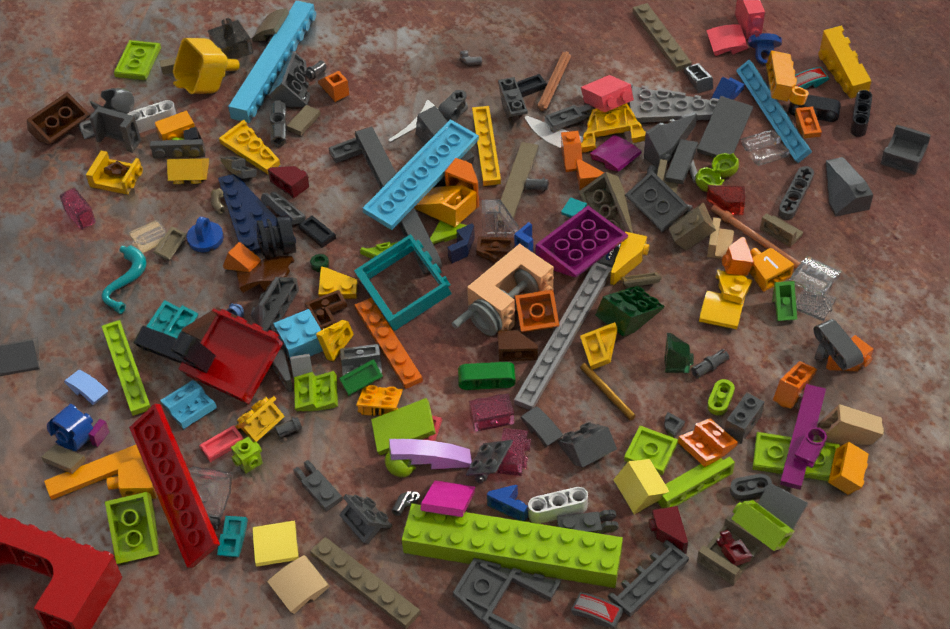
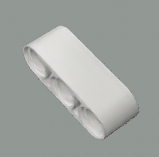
M165 100L131 111L128 115L135 117L138 131L142 133L156 128V121L176 115V110L172 101Z
M574 487L533 497L528 503L529 519L533 523L541 524L557 520V516L582 514L588 508V492L582 487Z

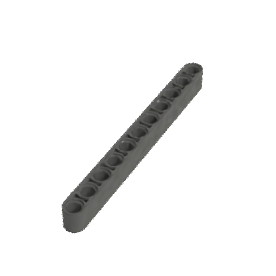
M373 127L355 131L356 141L380 189H382L397 173ZM413 208L398 225L404 237L411 234L415 241L420 240L424 247L422 249L423 252L428 251L433 259L431 263L433 265L436 263L441 269V259L415 208ZM412 251L423 274L430 273L415 251Z

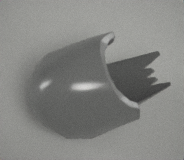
M123 88L103 90L100 96L106 101L104 106L90 101L95 110L99 106L128 114L134 108L133 94L131 91Z

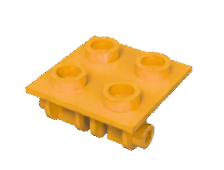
M375 385L365 386L356 404L358 406V413L376 416L377 408H379V416H381L383 409L384 414L398 409L397 406L403 389H397L396 387L383 388Z

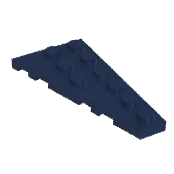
M231 174L219 177V184L223 191L238 242L242 243L254 254L261 253L256 235L257 221L262 220L264 228H267L266 219H270L272 226H276L275 215L238 176Z

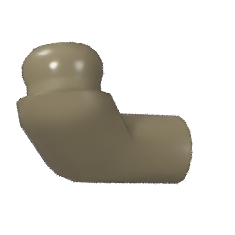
M220 188L212 190L211 205L218 214H223L226 209L219 199L224 196Z

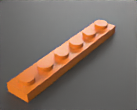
M369 298L355 304V310L375 342L379 344L380 350L403 387L407 389L423 382L420 372L374 300Z

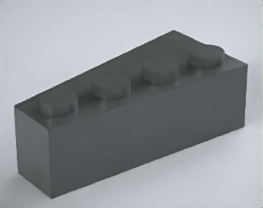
M436 106L419 113L417 116L415 134L424 144L447 123V120ZM469 150L461 160L467 161L473 166L474 155Z

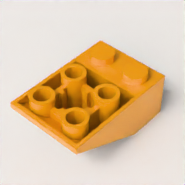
M462 185L433 187L414 208L456 227L476 209V191Z

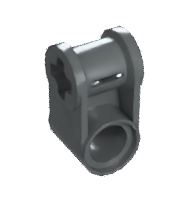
M456 90L440 104L438 110L444 118L455 122L468 109V104L465 101L467 98L466 92Z

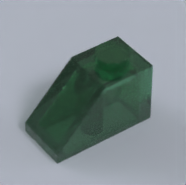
M667 333L665 373H689L690 365L694 364V354L690 353L689 345L672 333Z

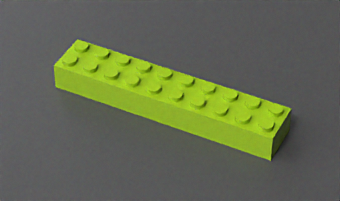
M412 503L402 537L403 553L467 564H471L473 559L476 558L500 564L504 568L520 569L521 572L534 575L536 573L545 577L616 588L623 537L465 512L463 517L426 512L421 510V505Z

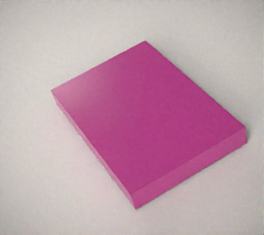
M434 480L421 503V510L463 517L475 494V487Z

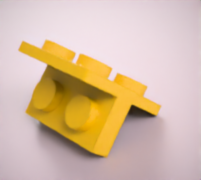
M275 396L269 399L265 397L257 401L250 411L245 412L237 419L238 424L235 427L237 430L241 428L253 443L262 438L285 417L273 403L276 400Z

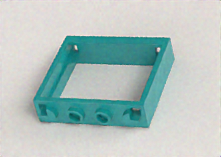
M411 234L354 270L394 331L452 294L449 289L451 284L446 276L441 277L440 274L442 272L438 265L431 263L433 259L428 251L423 252L422 249L424 247L420 240L415 241ZM412 251H415L439 286L393 315L369 279Z

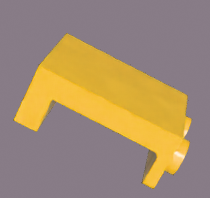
M100 151L86 173L89 186L128 195L131 189L134 188L138 177L142 175L143 167L141 166L140 159L135 158L132 164L119 161L129 170L125 176H110L104 173V168L117 160L109 159L108 152Z

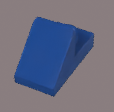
M722 77L712 98L719 99L720 96L734 100L744 90L745 84L731 77L729 79Z
M518 485L492 490L487 493V506L518 521L525 522L528 518V506L521 500H515L518 496Z

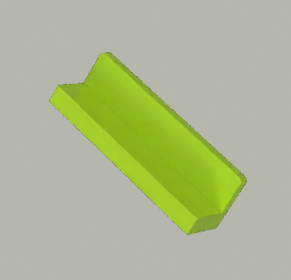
M729 456L724 460L720 458L706 467L702 464L694 467L665 484L669 492L662 495V499L657 503L661 508L682 504L732 475L735 462Z

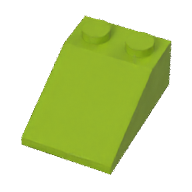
M144 492L105 501L116 563L121 564L159 555L156 518L151 494Z

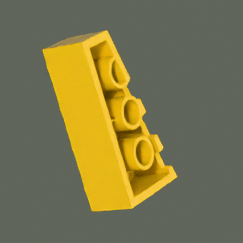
M838 26L823 31L821 47L818 52L820 60L824 62L828 71L832 73L835 80L841 85L843 91L850 99L856 97L857 92L861 90L869 91L871 79L863 64H859L856 51L851 50L849 38L844 37L842 33L844 32L843 27Z

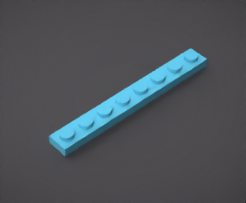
M747 60L736 70L794 160L797 163L801 162L812 153L811 149L779 101L771 98L770 88L754 64Z

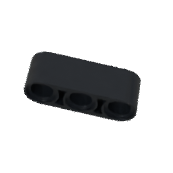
M867 90L857 92L850 131L856 137H862L866 134L869 123L872 94Z
M808 95L804 105H797L791 101L788 111L793 116H795L796 108L813 106L817 120L826 122L837 121L841 109V103L838 100Z

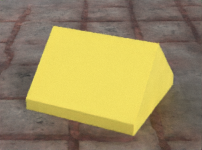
M650 459L627 462L613 479L634 515L662 499V495L669 492Z

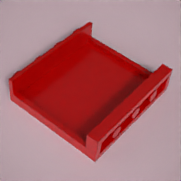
M213 308L212 311L216 314V317L201 341L203 346L216 355L208 372L204 373L183 362L178 369L186 376L249 405L283 342L274 331L268 330L266 332L256 323L250 325L247 323V320L240 316L234 318L230 312L224 309L219 311Z

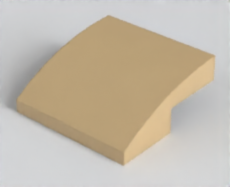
M305 555L285 566L267 581L293 614L301 609L310 599L315 601L330 587Z

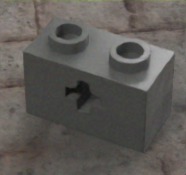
M746 393L727 418L725 431L736 441L743 443L761 418L764 401Z

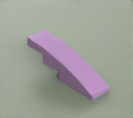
M389 439L391 460L410 459L411 465L431 464V469L470 467L472 462L470 449L430 440Z

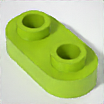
M722 379L715 383L707 405L710 413L723 415L727 412L735 389L731 381Z

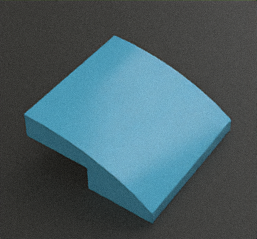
M194 380L160 400L164 408L183 429L217 408L215 402L205 394L203 388Z

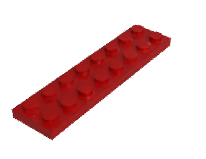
M153 404L129 428L187 568H193L216 549L220 543L161 404Z

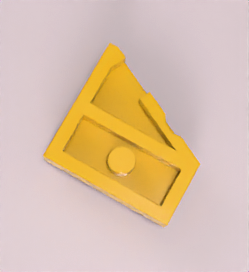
M717 270L716 279H719L718 286L722 291V298L742 304L751 287L752 280L742 275L726 274L724 271Z
M341 320L316 333L327 360L333 362L340 354V349L344 348L354 335L349 322Z
M615 322L580 336L592 370L611 363L618 330Z

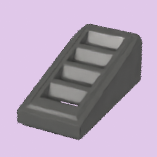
M699 63L683 68L698 93L713 89V77Z
M279 350L271 367L287 391L293 392L283 350Z

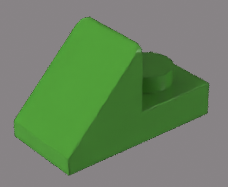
M794 281L774 282L772 303L775 302L776 320H797Z

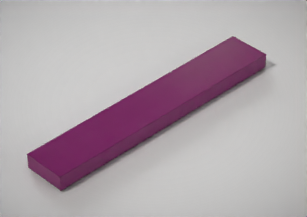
M809 384L805 386L780 485L801 490L807 466L794 461L795 453L807 430L817 427L826 388ZM814 435L809 436L811 441H813Z

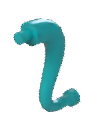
M132 245L128 247L121 246L119 249L124 254V258L132 263L131 268L124 275L110 283L101 295L103 302L114 308L115 312L119 314L125 311L126 304L111 299L109 297L110 294L138 279L147 266L144 254Z

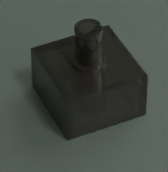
M225 18V20L221 21L222 26L208 30L209 39L221 49L228 59H239L253 54L251 38L238 20L232 22L231 19Z

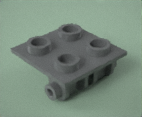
M513 440L483 443L475 459L471 462L466 476L474 475L478 483L486 481L489 474L496 473Z

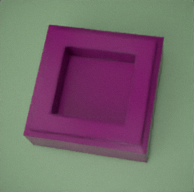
M99 419L88 433L93 446L98 447L110 433L106 421Z

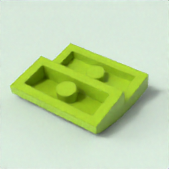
M334 371L317 376L310 372L294 377L296 411H320L338 407L337 375Z

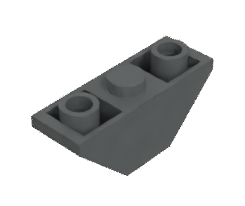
M515 77L498 80L502 106L506 117L528 114Z

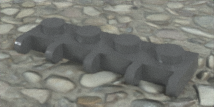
M668 540L663 543V546L667 549L660 556L655 552L650 555L654 562L646 570L641 566L635 569L639 576L631 584L626 580L621 582L624 590L618 596L612 592L607 596L611 602L623 608V612L629 617L637 612L689 561V557Z

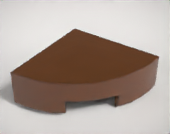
M116 161L105 167L104 173L110 176H125L129 168Z

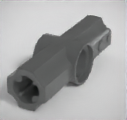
M277 100L271 104V144L276 147H282L286 143V104L281 102V100Z

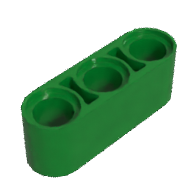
M511 362L471 363L458 367V386L463 390L511 388L516 384L515 366Z

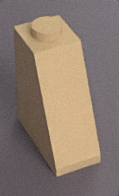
M841 404L835 407L817 424L818 428L825 431L827 435L826 442L845 444L850 442L852 444L872 445L884 435L881 417ZM817 435L818 441H823L822 438Z

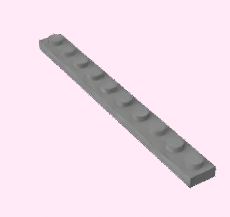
M597 262L593 264L560 320V327H556L514 399L515 405L528 410L536 406L610 277L611 267Z

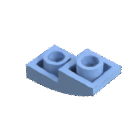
M81 370L76 371L64 381L77 396L81 394L92 405L108 394V390L101 383Z

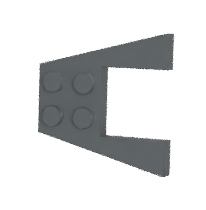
M474 558L453 591V597L489 629H522L493 614L511 582L551 602L561 584V580L544 578V575L536 573L534 575L523 573L520 569H508L501 567L500 564Z

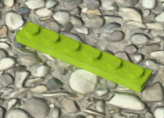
M118 320L103 325L102 329L131 414L134 416L146 412L151 406L121 321Z

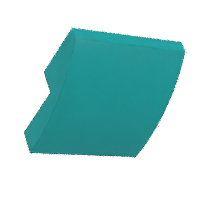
M164 300L146 327L177 338L181 330L194 322L199 314L183 305L179 308Z

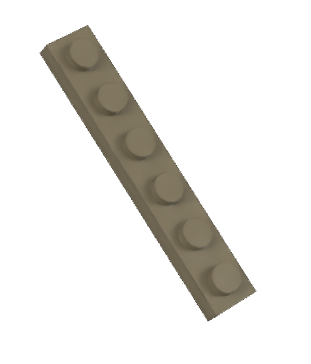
M648 3L633 7V14L674 70L678 72L683 70L684 67L690 66L692 62Z
M324 537L310 551L311 556L403 628L407 629L421 614L416 606L328 538Z

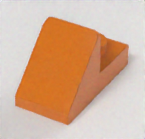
M813 106L796 108V128L803 136V139L821 137L822 131Z

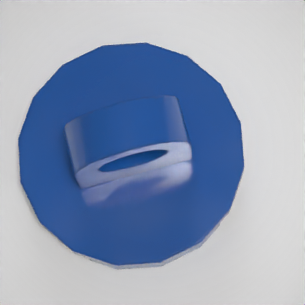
M761 33L759 37H755V35L748 38V45L756 48L755 56L757 62L765 65L767 60L761 57V52H766L769 57L771 50L774 51V48L782 45V38L776 34Z
M202 216L197 219L196 224L187 233L188 244L197 252H209L210 249H216L222 244L224 239L222 228L218 224L210 222L209 218Z

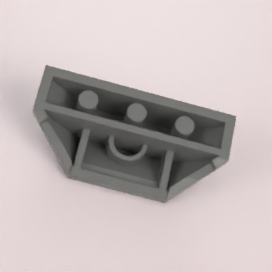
M274 278L265 292L260 295L256 307L252 308L251 317L253 323L260 325L266 332L268 330L275 332L273 323L282 320L299 291L297 278Z

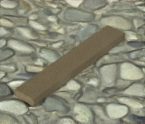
M521 142L495 214V221L508 224L513 223L526 186V179L529 178L539 145Z

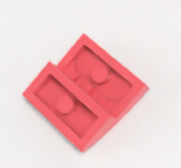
M723 25L706 30L715 56L730 50L732 54H736L748 49L741 25Z

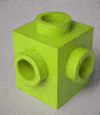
M249 437L238 441L231 447L233 456H231L232 461L245 474L263 463L260 445L256 441L253 443Z

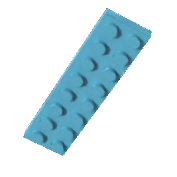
M450 119L363 207V213L392 230L445 176V170L455 158L461 159L477 143L479 135Z

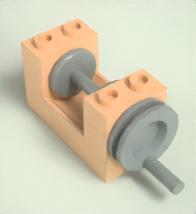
M521 244L517 245L467 287L468 310L453 321L452 326L457 329L466 320L471 318L474 325L481 332L489 336H493L498 331L511 330L515 325L516 306L513 299L515 295L522 291L528 294L554 290V267Z

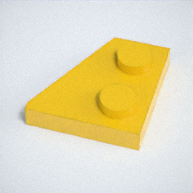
M321 267L319 297L340 290L344 299H357V279L326 267Z

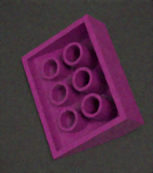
M586 206L536 244V255L554 267L553 271L576 278L626 240L628 234L590 206Z

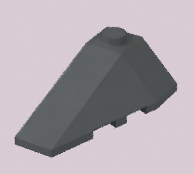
M293 51L269 93L273 101L281 100V102L286 104V107H305L310 98V93L307 92L309 83L305 77L307 70L306 61Z
M693 112L681 116L676 121L671 119L667 124L659 123L645 133L644 158L659 167L660 159L667 160L668 164L674 157L680 140H686L696 127L697 113Z
M843 157L826 160L828 203L835 217L870 210L873 193L867 182Z

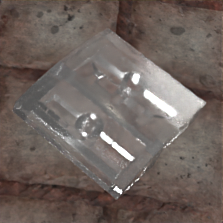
M773 130L741 139L744 149L757 166L790 156L789 149L781 143V137Z
M807 256L797 267L789 281H794L795 285L824 297L831 290L833 283L840 277L842 271Z

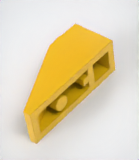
M625 232L628 234V238L621 243L611 271V285H615L622 277L639 265L644 255L648 254L649 244H647V236Z

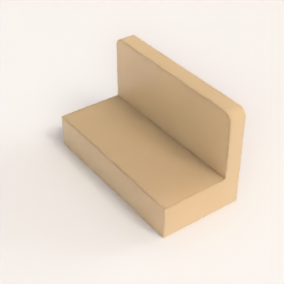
M713 217L716 231L710 235L707 257L722 259L728 247L732 245L734 231L720 229L721 218Z

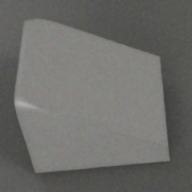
M90 120L81 122L78 125L84 139L95 136Z
M310 354L290 357L293 377L313 372Z

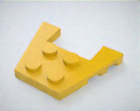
M627 103L607 112L593 109L587 124V131L583 135L584 140L581 143L582 153L594 151L596 149V137L624 133L626 131H631L633 143L645 141L646 131L643 130L642 125L637 121Z

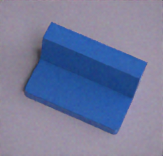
M528 222L514 234L515 247L521 244L533 252L532 224Z

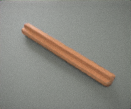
M568 51L561 54L537 105L540 111L547 110L570 61L571 55Z

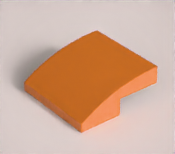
M711 418L697 423L693 431L683 434L678 438V444L704 467L728 454L738 444L732 436Z

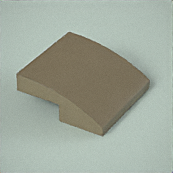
M287 8L276 10L267 15L252 37V41H263L270 34H276L289 15Z

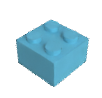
M309 309L273 323L275 333L279 335L278 338L283 342L282 348L290 363V357L304 354L313 356L323 351L316 336V333L321 331Z

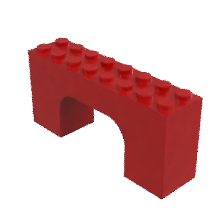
M0 514V566L13 564L52 578L34 607L44 629H92L123 578L114 555L108 551H98L88 544L76 543L69 537H59L52 531L45 532L39 530L35 525H25L15 518L8 519Z

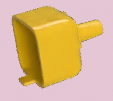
M183 38L173 67V75L177 80L173 84L177 88H185L190 94L215 93L221 86L222 79L226 74L225 71H237L240 66L237 59H228L221 49L207 38Z

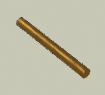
M586 363L581 365L580 369L632 421L636 417L633 411Z

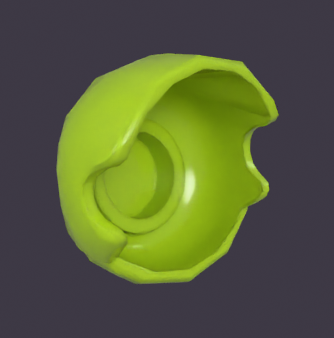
M734 153L718 154L712 162V169L716 173H721L722 178L733 176L739 168V159L736 158Z
M708 167L701 168L695 176L697 186L701 191L707 193L717 191L724 182V179L721 180V173H716Z
M390 451L385 456L387 470L396 477L405 478L416 468L414 465H411L409 459L391 460Z

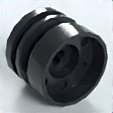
M289 215L276 217V226H272L270 219H266L267 228H264L262 220L257 221L256 235L264 259L270 258L269 249L272 250L273 256L276 257L277 248L279 247L283 255L296 253L295 238Z

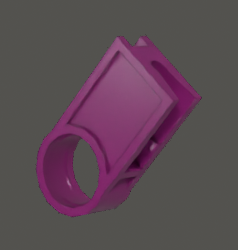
M818 427L808 429L795 453L794 461L813 468L820 452L825 446L827 438L825 431ZM818 435L823 441L813 442L809 439V436Z

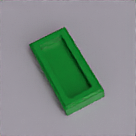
M373 359L339 379L349 396L382 378L383 375Z

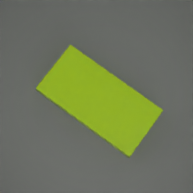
M757 432L752 470L783 474L792 437ZM825 442V446L820 452L813 468L806 467L804 478L829 481L835 450L840 447V444Z

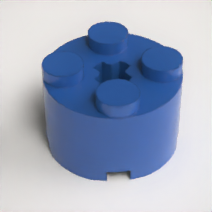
M69 404L47 423V430L50 436H56L58 440L55 442L59 446L76 452L90 440L88 433L93 429V419L89 414H83L73 404Z

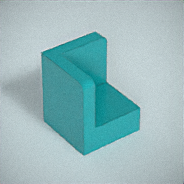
M570 197L561 214L572 218L584 209L587 203Z

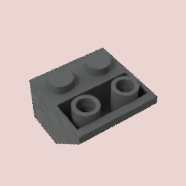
M591 422L581 425L580 429L575 432L565 433L563 438L557 441L572 463L579 467H584L617 450L609 428Z

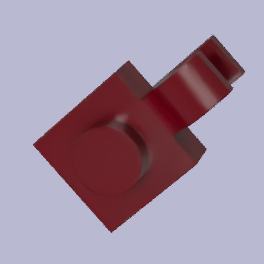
M728 530L719 533L722 538L717 539L716 542L722 548V553L730 563L737 566L751 561L753 555L741 540L735 541Z

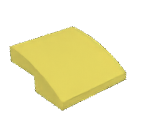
M295 521L253 527L256 567L294 561L299 558Z

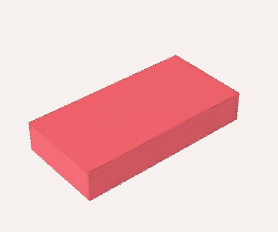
M233 425L200 444L199 447L211 463L231 451V447L238 441L243 440L244 437Z

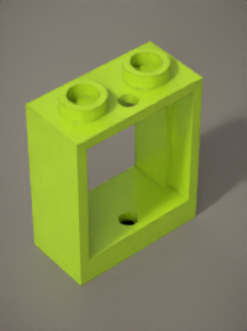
M754 500L743 501V503L739 502L732 511L734 513L731 518L733 521L773 551L783 549L795 532Z

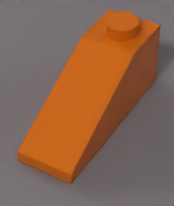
M799 361L780 379L773 401L784 408L791 409L804 393L806 384L811 382L817 369Z

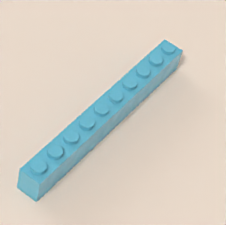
M295 1L282 26L274 34L228 106L231 119L245 120L247 123H250L252 118L256 116L258 108L262 106L265 97L270 93L289 56L293 51H296L299 42L303 40L304 34L309 30L312 21L316 19L314 4Z

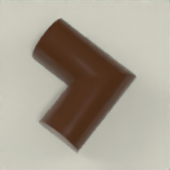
M340 290L304 303L306 310H310L321 330L337 323L332 313L347 308V302Z

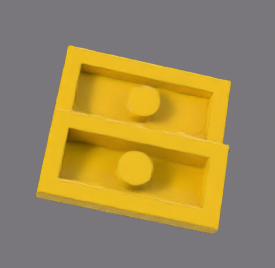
M707 291L699 322L737 329L744 300L742 304L723 299L721 293Z

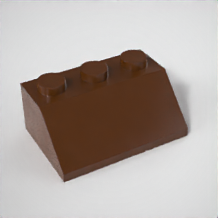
M66 92L27 119V130L39 142L51 144L89 118L90 114Z

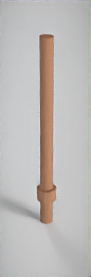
M717 205L712 206L711 211L720 216L722 221L727 224L730 223L766 249H774L791 261L795 269H800L802 264L734 218L732 213L722 210Z

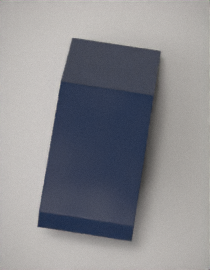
M473 223L456 230L457 243L447 247L448 259L451 263L468 257L475 238Z

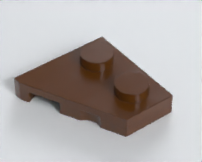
M478 236L476 255L497 263L514 249V238Z

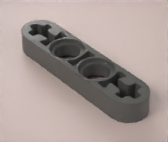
M803 166L798 169L779 207L778 214L782 219L790 220L795 216L813 181L814 170L812 168ZM802 185L804 188L798 189L795 186ZM789 197H796L798 200L792 201Z

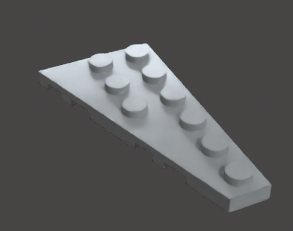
M629 83L631 84L634 100L629 102V107L640 123L666 122L671 119L676 121L681 116L693 112L697 113L696 120H710L719 100L716 98L710 100L701 99L699 95L690 97L686 96V93L660 88L658 90L648 89V86L643 85L641 88L634 87L632 83Z

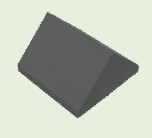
M38 337L0 344V376L39 369Z

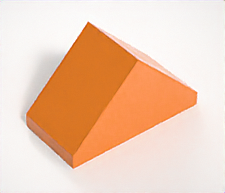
M580 159L576 161L579 190H582L604 173Z
M239 242L228 252L223 268L250 272L261 262V259Z

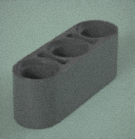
M834 319L814 326L813 331L816 339L842 370L845 371L863 363L862 352Z

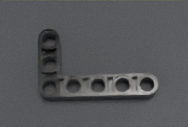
M142 326L133 342L136 346L180 364L183 362L204 373L208 372L216 357L214 353L195 338L183 332H180L178 337L175 338Z

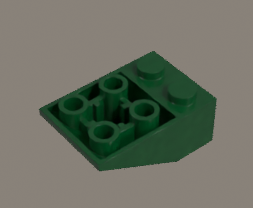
M634 286L603 296L595 316L607 325L615 322L618 328L617 332L624 337L635 333L663 310L665 306L657 298L647 294L643 288Z

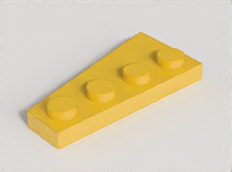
M242 120L219 138L220 144L246 159V161L268 174L270 167H278L280 165V160L269 147L264 145L261 138L255 135V132L247 126L245 120Z

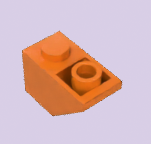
M340 71L318 80V84L335 102L349 96L348 80Z

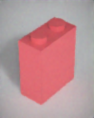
M737 0L735 16L739 25H741L745 40L752 35L759 37L763 30L765 10L761 1Z
M611 75L581 87L584 103L603 112L634 100L631 84Z

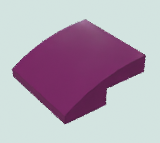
M614 135L590 153L593 160L604 162L606 169L617 172L642 154L641 150L635 145Z

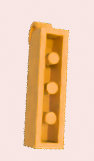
M771 50L766 63L771 98L788 101L789 99L794 104L804 105L809 93L807 90L796 86L797 78H795V69H793L791 55Z

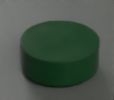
M324 254L314 255L310 259L312 270L321 272V267L328 268V257Z

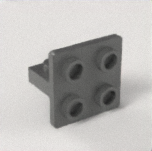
M347 494L343 496V499L348 504L339 515L363 543L369 544L381 528L390 529L392 527V524L388 521V516L375 507L376 503L371 498Z

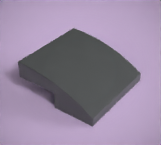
M379 344L340 349L343 376L373 359L382 373Z
M772 483L768 484L758 502L760 506L793 530L796 529L799 519L808 506V503Z

